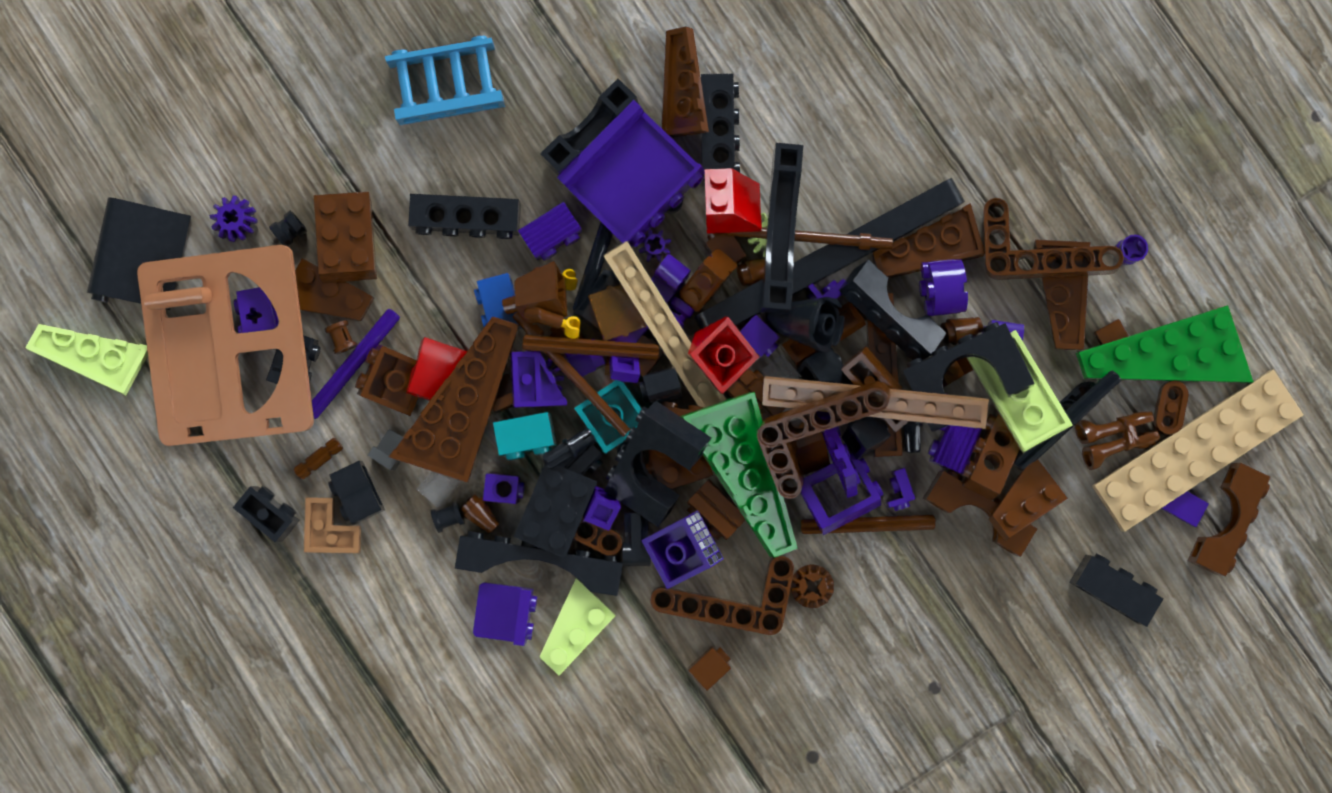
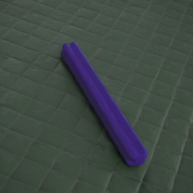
M392 309L386 310L313 398L314 419H317L365 362L370 349L376 348L399 321L400 316Z

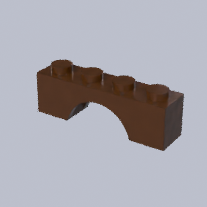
M1231 463L1220 487L1227 495L1231 504L1230 520L1226 527L1218 534L1209 537H1198L1187 560L1188 562L1219 576H1226L1227 573L1233 570L1236 564V558L1234 557L1238 549L1243 547L1247 540L1246 531L1248 526L1255 521L1258 515L1257 506L1269 491L1270 485L1268 482L1270 476L1245 464Z
M950 469L947 472H938L922 498L945 513H951L965 505H972L980 508L988 517L991 516L1001 501L998 498L992 501L962 486L963 482L961 480L963 477ZM1030 524L1007 541H1004L992 525V542L1011 554L1021 557L1036 533L1037 528Z

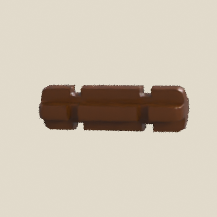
M336 438L330 439L325 443V447L321 446L307 457L304 463L301 462L294 467L295 474L302 480L312 474V470L316 471L332 458L331 455L338 454L343 449L342 444Z

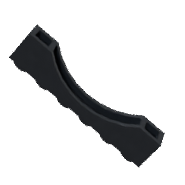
M776 143L773 150L760 310L762 313L788 315L791 310L795 227L804 145Z
M468 531L467 536H460L454 569L483 573L496 565L508 561L523 559L539 560L554 564L570 572L590 592L618 596L623 562L618 561L619 556L602 554V558L591 557V551L576 549L575 554L567 553L566 558H563L525 541H522L521 545L510 543L511 538L495 535L494 540L484 539V533Z

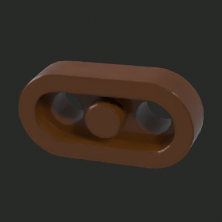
M1180 381L1166 382L1159 389L1153 424L1155 429L1161 434H1175L1183 426L1189 392L1187 387ZM1170 390H1173L1175 392V398L1173 400L1168 397V392ZM1165 416L1170 419L1169 426H1165L1163 423Z

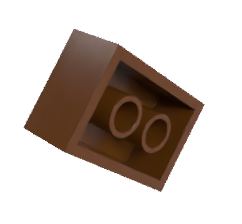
M369 192L314 195L318 272L322 283L377 279L372 201Z

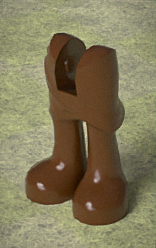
M1152 411L1137 412L1117 417L1116 421L1096 425L1087 419L1080 420L1074 428L1076 436L1082 444L1093 443L1102 438L1121 433L1120 439L1084 447L1082 449V457L1086 467L1089 470H1095L1103 464L1107 457L1113 454L1129 451L1134 448H1148L1154 445L1160 439L1158 431L1144 432L1137 435L1135 426L1154 421Z

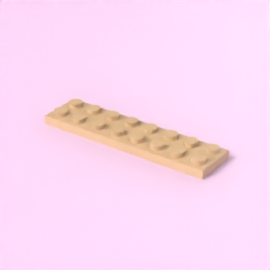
M1274 369L1269 370L1255 379L1253 383H1249L1183 426L1177 433L1164 438L1092 485L1120 530L1125 532L1304 414Z

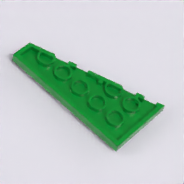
M1228 305L1076 353L1084 379H1102L1108 372L1113 370L1123 380L1218 383L1254 382Z
M748 392L680 416L712 437L703 456L769 557L775 558L798 549L784 497L777 491L757 438L758 430L763 421L755 392Z

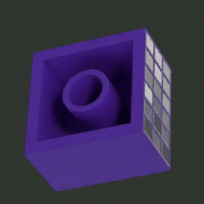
M698 510L641 540L667 589L711 568L724 559Z

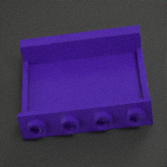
M633 100L557 178L622 243L627 241L631 247H636L645 239V233L651 227H657L664 220V214L671 207L675 208L683 201V195L690 188H696L703 181L705 170Z

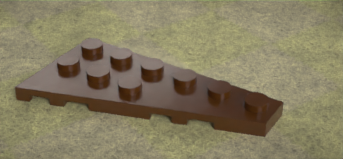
M492 316L465 356L461 358L456 368L420 413L419 418L403 436L402 441L389 455V458L469 483L520 325Z

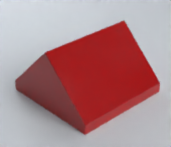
M724 317L695 332L688 355L720 394H723L759 358V355L729 317Z

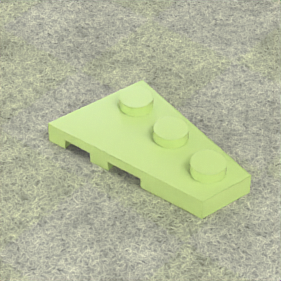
M576 578L539 657L560 675L616 615Z

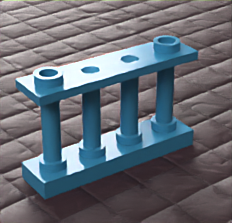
M476 36L471 38L469 42L411 52L396 50L391 53L392 55L385 56L386 63L390 68L397 67L403 102L400 105L401 108L394 109L395 119L399 125L505 107L501 90L496 91L492 86L487 51L495 50L492 37ZM476 53L482 90L480 94L470 95L466 93L460 56ZM450 58L456 95L453 96V99L443 100L439 95L434 61ZM423 63L429 99L427 103L417 105L416 102H413L407 65Z

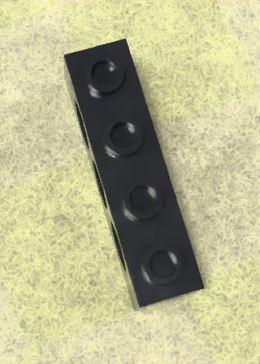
M733 73L701 74L709 132L701 133L702 167L704 170L732 168L740 172V162H735V151H740L739 135H734V125H739V108L734 109V98H739V82H734ZM717 98H722L727 102V106L723 109H717L713 106L712 102ZM716 125H724L728 132L723 136H718L713 132V128ZM718 151H723L727 154L728 160L719 163L715 161L713 155ZM704 174V175H703L704 179H703V181H702V186H705V174Z
M410 194L408 226L415 230V234L432 235V231H440L443 236L457 237L459 233H469V237L485 238L486 234H496L498 239H512L513 235H519L521 203L519 199ZM436 210H443L445 213L443 220L440 222H433L431 219L433 212ZM462 212H471L472 217L468 223H459L458 217ZM489 213H497L499 215L497 223L494 225L485 223V218Z

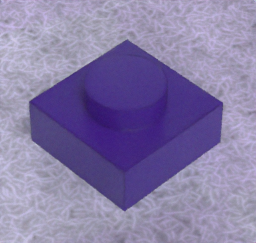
M610 357V379L638 383L640 377L639 358Z

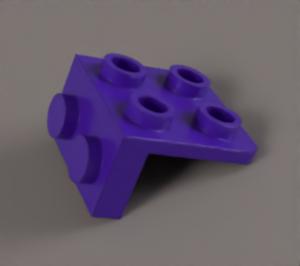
M487 582L481 583L478 590L473 627L474 636L511 641L513 645L525 646L527 640H532L534 623H530L531 612L536 611L537 596H533L534 589Z

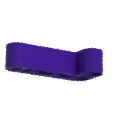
M670 254L660 263L651 280L667 305L670 299L676 295L686 282L691 270ZM634 303L622 315L604 341L637 343L641 336L647 332L649 327Z

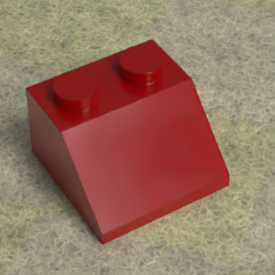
M732 168L705 169L707 234L762 232L760 183Z

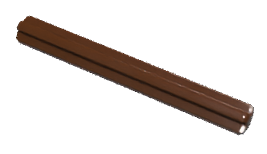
M525 335L522 340V348L525 351L618 356L652 360L657 359L659 356V346L657 344Z
M934 515L858 517L829 533L933 530L936 526V520ZM814 519L801 520L800 529L802 534H822Z

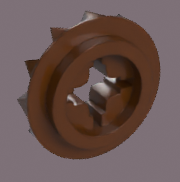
M814 564L805 565L794 573L791 593L800 605L807 608H818L828 603L833 595L834 581L825 568ZM805 577L813 582L820 578L822 579L817 585L820 595L815 594L813 591L803 595L808 588Z

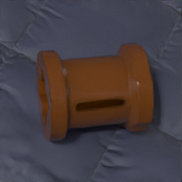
M347 320L337 322L324 329L332 339L335 347L333 350L334 354H341L357 347V343L352 340L347 326L349 323Z

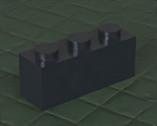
M1097 553L1095 556L1085 555L1069 583L1135 623L1148 627L1164 599L1156 594L1158 589L1146 582L1140 585L1132 580L1134 578L1132 573L1123 568H1119L1118 571L1109 566L1110 560Z

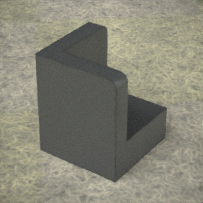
M387 430L377 447L373 446L367 456L389 470H395L401 461L389 458V455L396 449L404 437L393 430Z

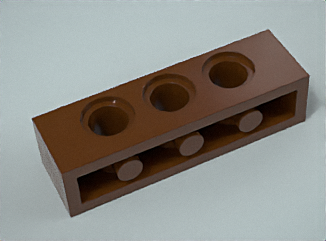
M995 409L993 415L989 414L987 417L986 432L983 438L979 437L973 448V452L976 453L973 462L969 461L962 474L966 477L962 486L990 500L1001 494L1020 449L997 409ZM994 436L1001 438L1004 445L999 446L995 442ZM984 460H989L993 464V470L985 466Z

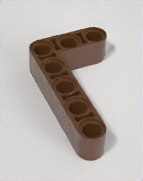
M992 198L984 206L985 270L987 275L994 280L1110 275L1117 272L1123 263V252L1116 246L1010 251L1008 204L1001 198ZM992 207H999L1004 214L1000 218H993L988 214V211ZM999 233L1004 237L1005 241L1000 245H994L989 240L990 236ZM1107 254L1113 255L1117 260V264L1115 266H1107L1103 263L1102 257ZM1084 256L1088 259L1089 265L1085 268H1080L1074 263V258ZM1050 257H1056L1060 260L1061 266L1058 269H1051L1046 265V260ZM1024 258L1029 259L1033 263V268L1027 271L1022 270L1018 266V262ZM994 260H1001L1005 263L1006 268L1001 272H995L990 267V264Z
M879 381L872 382L764 419L758 430L757 438L777 491L782 497L787 499L797 497L802 490L805 480L791 442L885 410L890 399V389L885 383ZM877 391L882 393L885 399L881 402H874L869 395ZM853 401L858 408L854 411H848L843 407V402ZM821 409L827 410L831 418L822 420L817 416L816 412ZM798 418L803 421L804 427L795 428L791 425L790 420ZM772 427L777 430L778 436L769 437L764 429ZM783 453L787 456L788 461L779 462L775 459L774 454ZM792 478L797 482L798 486L788 487L784 480Z
M783 555L772 558L769 561L760 606L675 588L667 589L666 586H660L652 592L651 605L660 613L766 635H775L782 629L794 565L789 558ZM784 560L788 564V570L784 575L775 574L774 564L777 561ZM774 587L780 588L783 592V596L778 602H772L768 598L769 591ZM660 592H666L670 595L671 601L665 607H661L655 602V596ZM694 598L697 601V608L693 612L684 611L682 608L684 599ZM714 603H719L724 607L723 615L718 618L709 615V607ZM740 609L750 611L751 617L748 622L739 623L736 620V613ZM769 614L777 617V624L772 629H767L763 626V619Z

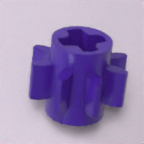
M649 229V236L641 242L645 244V247L639 249V254L646 252L647 262H650L651 258H657V261L661 263V256L663 254H670V251L665 246L671 243V239L664 240L662 238V230L657 235L653 234ZM655 241H659L661 250L656 249L654 252H651L649 243L654 244Z

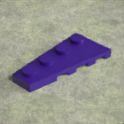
M816 412L817 416L822 420L831 418L829 412ZM839 427L822 431L826 447L847 498L858 495L857 484L861 483L856 468H853L850 462L851 457L846 444L841 442Z

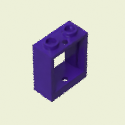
M851 453L850 462L853 468H856L859 478L870 497L828 518L812 486L837 474L834 464L832 463L804 478L800 494L823 536L881 506L880 497L883 496V492L877 481L871 482L867 475L870 469L863 457L856 460Z

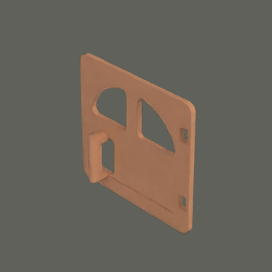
M274 245L145 262L139 266L137 275L159 439L164 445L174 446L302 432L309 430L313 426L314 416L293 252L288 246ZM235 272L248 277L264 291L279 319V324L275 329L239 334L235 332L228 277L231 273ZM201 279L203 282V287L163 292L164 283ZM195 304L206 305V312L204 314L168 318L166 315V308ZM279 349L283 353V366L278 384L269 400L257 411L249 413L244 408L238 356L243 352ZM281 417L283 427L269 428L268 419ZM202 426L204 435L190 437V427Z

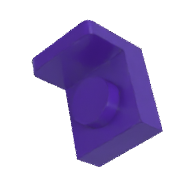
M842 279L839 283L835 280L830 282L822 289L825 293L823 296L813 284H810L806 289L809 293L806 297L807 299L822 297L838 299L843 295L838 290L845 280Z
M905 468L891 471L893 477L889 478L892 490L894 494L899 493L900 497L885 502L886 507H894L895 511L910 507L909 501L915 500V496Z

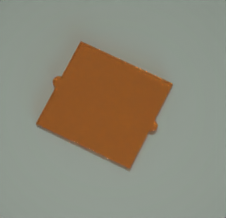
M622 285L616 287L608 286L606 290L588 296L604 341L621 335L627 337L630 332L646 327L644 319Z

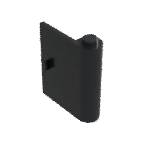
M108 197L87 293L92 294L91 299L108 303L109 298H116L141 304L137 275L139 266L145 262L182 258L191 216ZM176 282L164 283L163 292L175 290Z

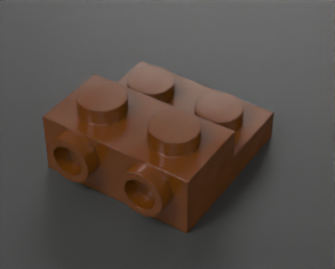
M378 344L377 348H371L367 355L366 363L369 364L366 374L360 373L355 384V388L359 389L357 394L411 417L419 397L407 394L406 392L411 370L415 366L416 360Z

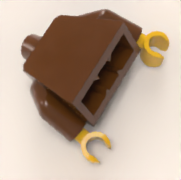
M555 261L542 267H535L531 272L514 281V296L502 299L505 313L509 315L519 312L525 323L544 324L557 329L563 327L565 328L564 334L568 338H578L580 320L575 316L569 317L567 320L563 319L567 316L566 290H575L577 288L578 279L576 278L575 271L566 269L561 273Z

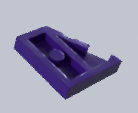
M539 351L511 352L513 408L567 405L566 398L560 392L555 383V378L548 370L546 362Z

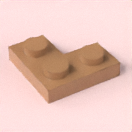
M307 497L305 498L304 552L360 553L361 526L334 525L335 498Z

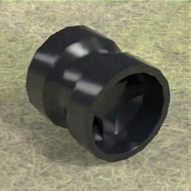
M291 210L284 214V218L280 222H274L269 226L275 237L282 245L286 246L291 245L296 236H302L307 232L306 227Z

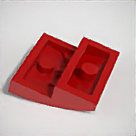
M424 337L420 343L416 364L411 370L406 393L430 401L467 351Z

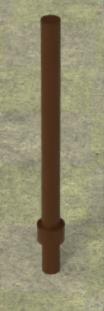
M762 227V232L728 233V236L766 239L767 228ZM795 230V241L857 246L860 250H870V248L892 249L893 238L871 237V234L860 233L858 236Z
M519 312L513 315L512 318L526 332L525 335L544 336L545 332L537 324L525 323ZM545 352L622 437H625L631 431L626 423L561 353Z

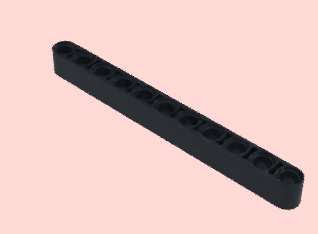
M950 178L846 235L859 236L860 233L871 234V237L893 238V241L958 207L965 200L953 179ZM827 244L793 263L792 296L806 289L810 284L814 285L880 248L860 250L857 246ZM763 279L696 315L694 318L699 328L703 329L724 317H729L734 325L738 326L755 315L762 313L760 310Z

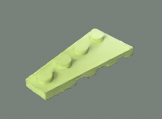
M38 324L25 347L39 356L125 396L148 357L147 345H138L117 339L112 340L97 335H87Z

